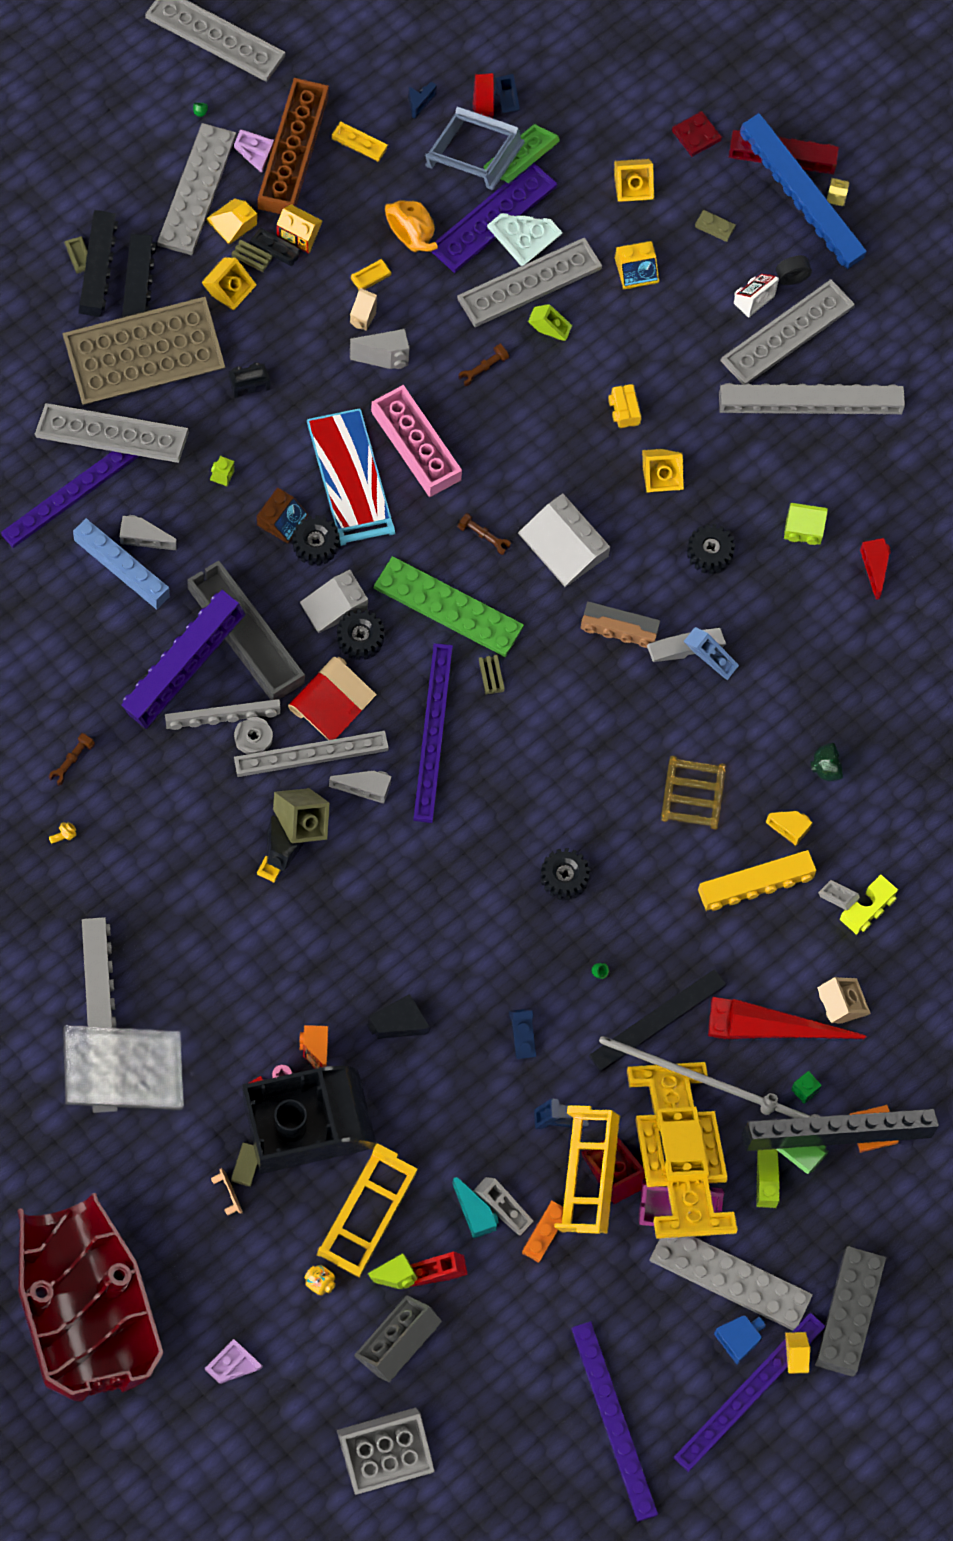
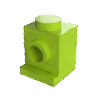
M220 456L219 460L215 461L212 466L211 472L213 473L210 480L228 486L234 473V461Z

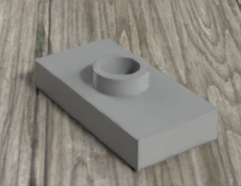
M830 880L818 892L821 898L845 910H848L860 898L858 893L833 880Z

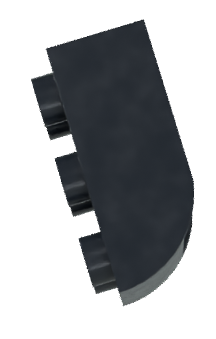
M350 1066L320 1067L242 1085L243 1103L260 1174L371 1150L377 1144L360 1074L356 1068Z

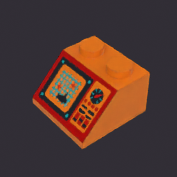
M304 1025V1032H300L299 1050H303V1057L315 1069L326 1067L328 1026Z

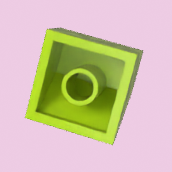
M791 503L786 518L784 539H788L791 542H807L810 545L821 544L828 508Z

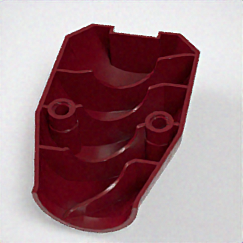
M96 1193L73 1207L51 1214L30 1216L25 1215L23 1209H18L20 1219L19 1295L45 1386L71 1400L84 1401L87 1396L104 1391H113L118 1388L124 1392L146 1381L163 1355V1349L137 1262L99 1203Z

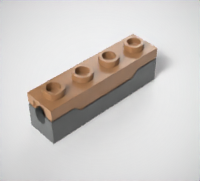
M587 601L580 629L587 633H598L606 638H617L625 643L632 642L639 644L641 647L648 648L647 645L656 640L660 620Z

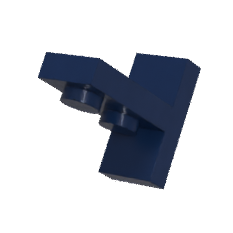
M528 1008L509 1011L516 1059L536 1057L532 1026L533 1011Z
M551 1098L534 1110L535 1129H544L548 1125L573 1127V1117L567 1114L569 1105H559V1099ZM583 1120L582 1129L588 1127V1120Z

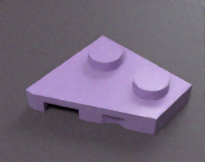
M240 129L234 143V148L262 172L274 146V140Z
M233 1339L205 1370L221 1384L258 1371L262 1368V1365Z

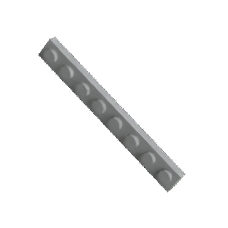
M385 731L236 756L234 757L237 777L385 752L389 748Z

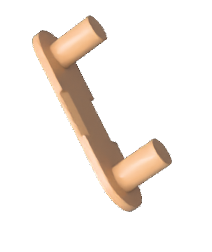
M221 1168L220 1174L212 1177L211 1180L213 1184L224 1180L234 1205L224 1209L225 1213L230 1215L238 1211L241 1214L242 1209L224 1169Z

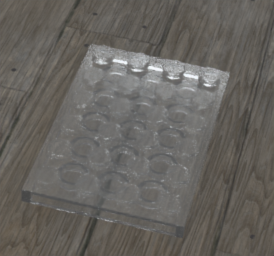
M64 1026L66 1104L182 1110L184 1108L180 1032Z

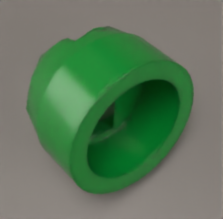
M194 103L193 111L196 116L202 117L207 113V104Z
M597 963L593 965L591 972L594 977L604 979L608 976L609 968L605 963Z

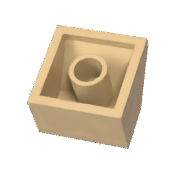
M834 977L817 987L820 993L819 997L825 1006L826 1015L831 1023H845L871 1014L857 978Z

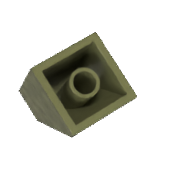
M310 788L274 792L273 810L291 843L327 840L328 801Z

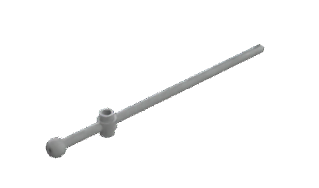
M605 1036L600 1037L599 1042L603 1045L759 1104L761 1112L765 1115H770L772 1112L777 1111L793 1118L821 1117L818 1114L810 1116L781 1105L777 1102L778 1097L773 1093H769L763 1098Z

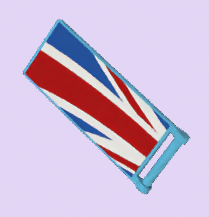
M361 409L307 419L333 520L338 528L340 546L346 545L348 542L386 534L395 535V528L390 516ZM378 524H387V527L349 535H344L343 533Z

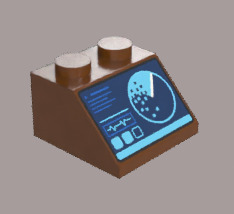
M277 487L258 513L257 526L289 544L292 540L295 526L297 523L300 525V520L303 518L306 520L309 514L293 496Z

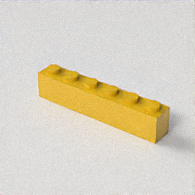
M806 850L700 883L698 892L705 910L712 909V911H716L726 904L735 905L743 899L748 898L751 900L765 892L766 894H771L781 887L790 888L795 883L801 881L802 883L809 882L814 878L816 868L809 851Z

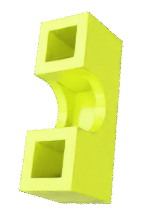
M880 875L867 888L865 893L872 900L873 904L871 906H862L856 901L848 910L842 912L840 920L856 935L861 930L865 932L871 925L870 921L873 918L878 919L884 912L883 908L886 905L891 906L895 902L898 889Z

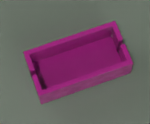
M642 1180L638 1217L639 1225L654 1226V1217L672 1216L667 1186L647 1187L646 1181ZM709 1187L714 1213H721L724 1196L723 1189Z

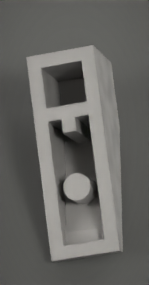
M135 515L122 517L120 544L168 550L177 549L176 538Z
M367 771L330 776L329 787L384 804L391 785L392 776L383 771Z
M485 1177L473 1190L490 1207L491 1211L495 1212L518 1235H521L533 1222L496 1179Z

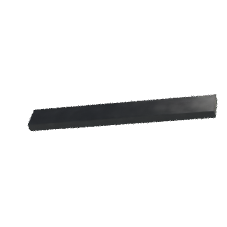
M714 969L612 1040L636 1048L724 988L726 983ZM603 1045L592 1052L589 1058L599 1071L602 1072L627 1053Z

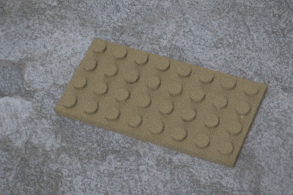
M206 297L63 333L82 405L225 369Z

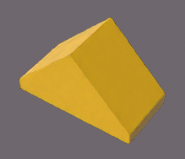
M806 1332L785 1333L788 1374L809 1373L810 1345Z

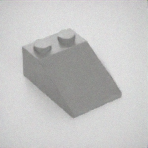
M405 329L350 339V360L388 369H401L408 366L409 345Z
M348 570L329 580L303 599L300 604L316 631L320 633L337 625L340 620L343 621V616L345 614L349 616V612L352 610L354 613H357V609H361V612L367 610L368 598L351 570Z

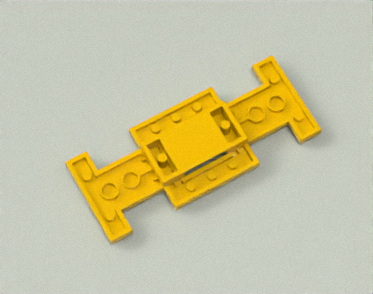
M705 1062L677 1064L708 1076ZM658 1065L627 1067L629 1087L649 1086L654 1115L636 1116L635 1120L647 1187L667 1186L672 1216L654 1217L653 1223L656 1239L737 1233L734 1212L714 1213L709 1183L727 1182V1172L715 1111L697 1112V1108L693 1104L690 1084L702 1082ZM659 1132H661L666 1162H664Z

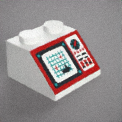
M762 273L757 278L753 277L747 286L741 287L736 291L734 304L749 318L775 297L779 278Z

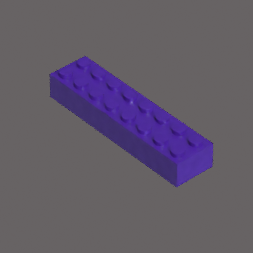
M223 590L214 594L210 604L200 610L196 620L187 625L183 635L178 636L174 640L173 646L169 651L166 650L162 654L161 660L149 669L148 675L136 684L135 690L125 696L122 707L130 717L145 729L149 727L246 615L235 599Z

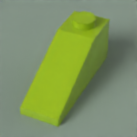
M757 1150L756 1207L776 1208L779 1203L778 1150Z

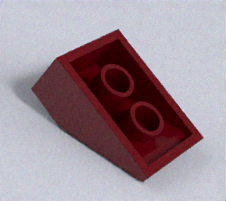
M617 1138L611 1194L613 1204L641 1191L642 1180L646 1181L644 1168L619 1138ZM585 1149L581 1151V1154L600 1185L604 1150Z

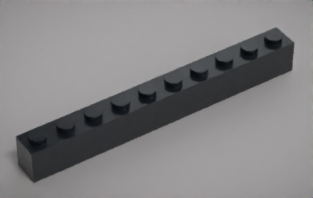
M934 1109L749 1121L741 1134L746 1151L926 1139L933 1137L939 1125Z

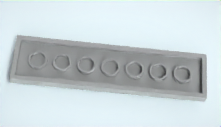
M155 0L145 14L146 18L266 82L285 57L284 51L187 0Z
M204 123L201 124L159 236L158 246L193 255L234 144L236 132Z
M584 237L458 295L457 299L474 327H477L601 270L602 264Z
M830 279L721 358V362L742 384L750 383L852 310L855 304Z
M45 403L35 436L41 439L179 463L189 431L185 427Z
M693 1236L660 1238L649 1260L790 1330H794L799 1325L813 1295Z

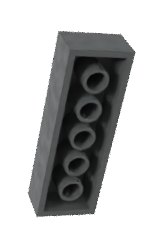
M846 1247L815 1366L852 1377L857 1373L886 1257L853 1247Z

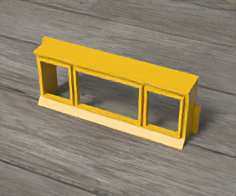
M568 1106L567 1114L573 1117L563 1218L562 1224L555 1223L554 1227L563 1233L607 1234L620 1116L612 1110H591V1106ZM583 1120H607L605 1143L581 1142ZM580 1149L604 1150L599 1198L575 1197ZM574 1204L598 1205L596 1225L572 1224Z
M377 1143L322 1246L319 1247L317 1256L331 1261L360 1278L417 1173V1168L398 1159L397 1153ZM379 1161L407 1175L397 1195L369 1181ZM365 1186L393 1201L370 1243L342 1228ZM338 1234L367 1249L358 1266L330 1252Z

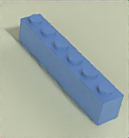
M87 518L73 530L75 542L155 609H158L170 597L169 587Z

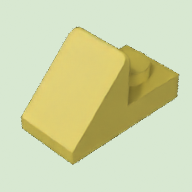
M832 178L827 201L831 204L843 206L849 182Z

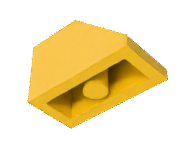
M798 811L770 813L766 820L769 826L795 846L807 834L812 825L810 818L805 814H800Z

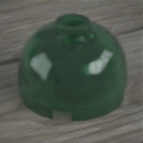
M835 743L820 746L814 754V761H811L813 773L817 772L821 779L829 782L843 779L842 764L839 762L838 757L840 756Z

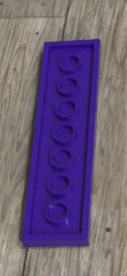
M535 163L531 164L514 180L503 184L436 240L438 248L431 252L454 273L457 272L496 239V236L487 227L491 221L501 213L510 216H523L557 187V183Z

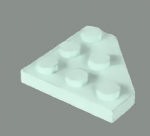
M501 213L487 225L489 230L521 266L527 264L562 234L561 230L551 219L545 218L535 219L528 216H510Z

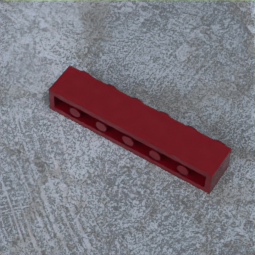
M733 130L728 158L762 163L761 157L752 151L751 144L742 138L740 130ZM778 136L803 170L834 174L839 147L831 144L824 145L812 141L805 142Z

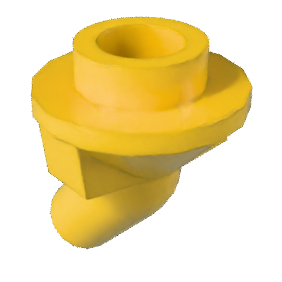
M62 822L59 827L61 832L50 836L49 840L52 844L65 838L71 840L77 835L75 832L76 828L70 822Z

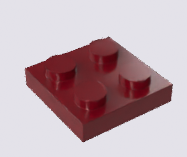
M702 111L672 127V132L691 157L719 143L722 139Z

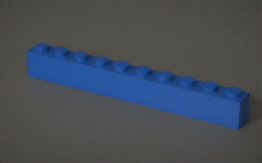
M758 113L743 123L740 130L742 138L751 144L752 151L761 157L765 168L771 170L775 181L782 184L786 195L791 196L796 208L802 210L805 214L806 221L809 224H813L817 235L820 238L823 237L826 241L827 248L837 255L838 262L849 269L865 258L867 252L761 114Z

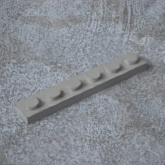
M277 699L165 714L166 729L177 730L186 726L198 727L202 724L216 725L220 722H236L249 717H274L280 714V701Z

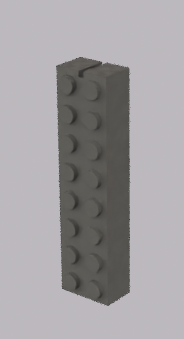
M219 560L205 568L206 581H204V573L202 571L187 579L188 590L202 608L207 607L213 595L221 590L225 591L240 604L246 615L228 634L225 640L270 700H280L305 684V674Z

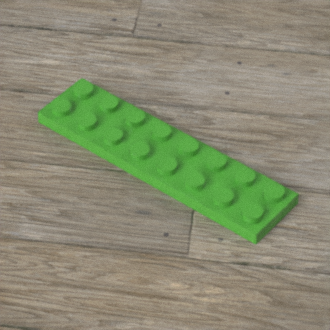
M393 556L374 585L375 590L504 657L507 656L524 627V624Z

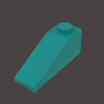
M458 1177L453 1178L452 1184L473 1239L496 1231L497 1224L499 1223L496 1213H492L490 1207Z

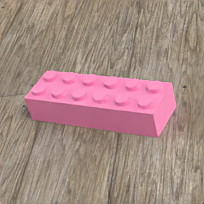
M404 385L372 401V414L429 497L461 481V468Z

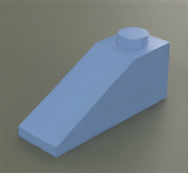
M694 627L684 640V643L696 655L726 680L730 678L739 666L703 630Z

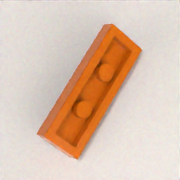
M553 1201L550 1202L525 1245L522 1254L540 1263L558 1232V1229L554 1227L555 1223L562 1224L564 1207Z

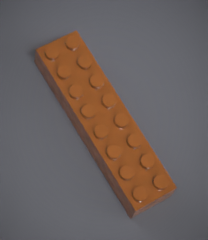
M294 78L259 192L258 209L281 214L283 208L289 205L296 207L328 101L329 86Z

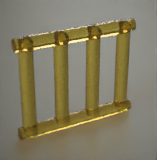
M670 756L661 821L667 822L670 819L711 826V829H717L726 765L719 764L717 766L678 760L676 756ZM676 767L717 773L716 783L675 777ZM673 784L715 791L714 801L672 794ZM671 802L713 808L712 817L706 818L670 812Z

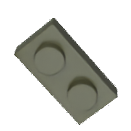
M703 210L695 227L728 242L735 229V224Z

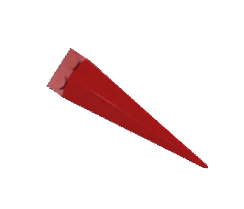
M717 997L711 999L708 1036L722 1039H865L867 1037L860 1033L736 999L729 1000Z

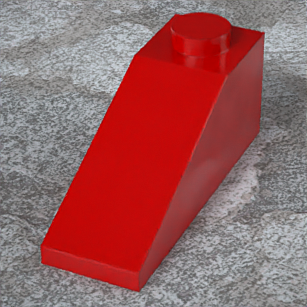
M493 73L475 74L473 110L475 113L492 119L494 112Z
M884 538L863 542L860 549L876 600L880 598L888 558L891 554L889 544L885 543Z
M453 1251L411 1264L418 1280L414 1281V1284L410 1287L447 1281L468 1275L464 1255Z

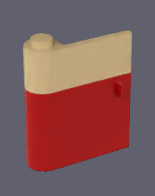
M333 657L288 705L289 709L296 716L307 719L327 740L336 739L376 696L346 666L347 663L341 657Z

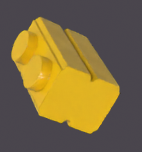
M634 385L613 387L611 395H609V404L614 406L615 411L612 412L614 422L618 423L619 428L639 425L641 413Z

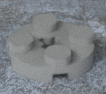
M249 717L236 726L234 739L237 748L246 754L266 751L271 746L273 732L264 719ZM253 732H256L258 738L252 740L251 737H249L248 735H252Z

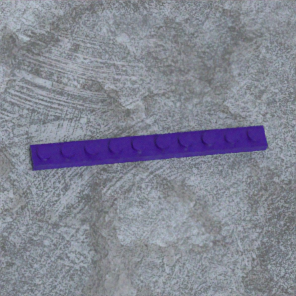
M112 451L1 532L2 537L12 548L16 547L139 456Z
M436 643L433 645L413 821L433 823L453 645Z
M809 1313L792 1332H806L810 1344L825 1328V1325L812 1313ZM786 1339L674 1456V1459L685 1470L689 1472L787 1369Z
M590 1321L574 1326L571 1330L637 1522L655 1517L658 1514L592 1323Z

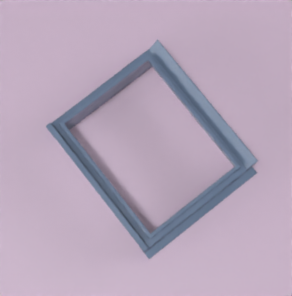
M457 107L456 113L429 153H426L427 163L425 165L432 169L436 162H440L483 177L486 187L493 190L525 141L521 139L518 127ZM464 120L508 135V138L486 170L442 155L464 123Z

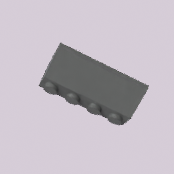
M406 1295L354 1356L375 1375L390 1382L442 1321L430 1306Z

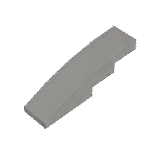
M720 628L703 630L722 648L726 645ZM690 633L649 643L647 647L652 661L684 659L687 655L695 654L684 643V640Z

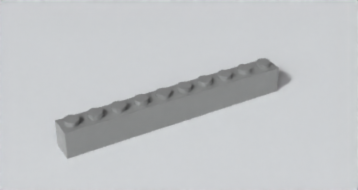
M727 383L721 385L719 390L720 413L902 414L905 406L903 386L897 385L879 386L873 384L861 386L854 384L852 386H843L842 384H836L834 386H826L824 384L752 385L749 383L734 385Z
M105 918L82 919L93 1113L117 1111V1104H121L120 1092L116 1093V1085H120L119 1073H115V1066H118V1054L114 1055V1048L117 1047V1035L113 1036L112 1030L116 1029V1017H112L111 1010H115V1000L110 997V991H114L113 979L109 980V973H113L112 961H108V954H112L111 942L107 943V936H111L110 924H106Z

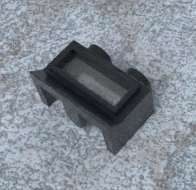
M253 363L247 368L235 367L229 371V381L234 398L238 397V390L248 388L249 393H254L256 386L265 384L267 391L270 390V379L265 364Z

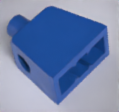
M744 1315L718 1327L714 1335L738 1365L760 1343L762 1337L758 1332L766 1326L760 1317L750 1322Z

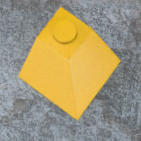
M233 199L207 217L206 220L228 244H231L257 225V213L246 201Z
M664 449L642 450L646 492L683 489L682 453Z

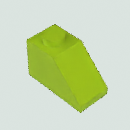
M550 304L534 307L528 320L538 332L563 341L567 339L572 327Z
M404 1254L368 1273L374 1283L397 1289L408 1288L414 1284V1281L418 1280Z

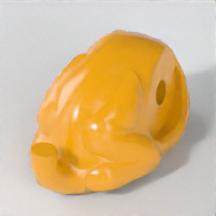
M400 200L385 205V214L390 228L411 251L418 252L420 250L427 252L438 248L436 242L428 244L433 237L435 226L430 214L421 203Z

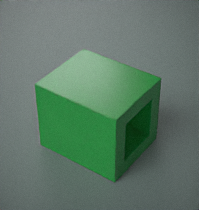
M808 1071L794 1082L791 1090L805 1104L819 1093L822 1085Z

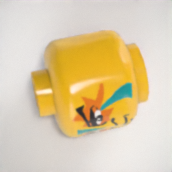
M322 1265L312 1266L305 1275L306 1286L318 1295H323L326 1292L329 1294L336 1285L334 1283L335 1275Z

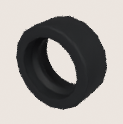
M798 255L780 262L776 267V272L781 284L794 285L810 277L812 268L806 256Z

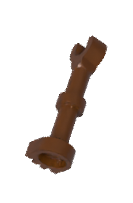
M501 343L494 347L495 355L487 360H482L472 370L459 373V379L463 377L468 378L464 381L465 386L470 385L476 375L484 370H489L490 366L500 359L502 361L509 359V354Z
M466 513L459 521L457 526L459 529L464 531L468 526L477 532L480 538H485L494 544L501 555H504L506 551L501 546L505 545L509 548L511 545L510 541L495 537L488 532L489 529L486 527L482 528L472 521V515Z
M83 733L79 735L77 746L71 753L66 755L67 759L60 768L49 774L50 780L55 776L60 777L57 785L60 786L63 783L65 772L72 763H76L77 757L85 747L89 750L94 747L95 742Z

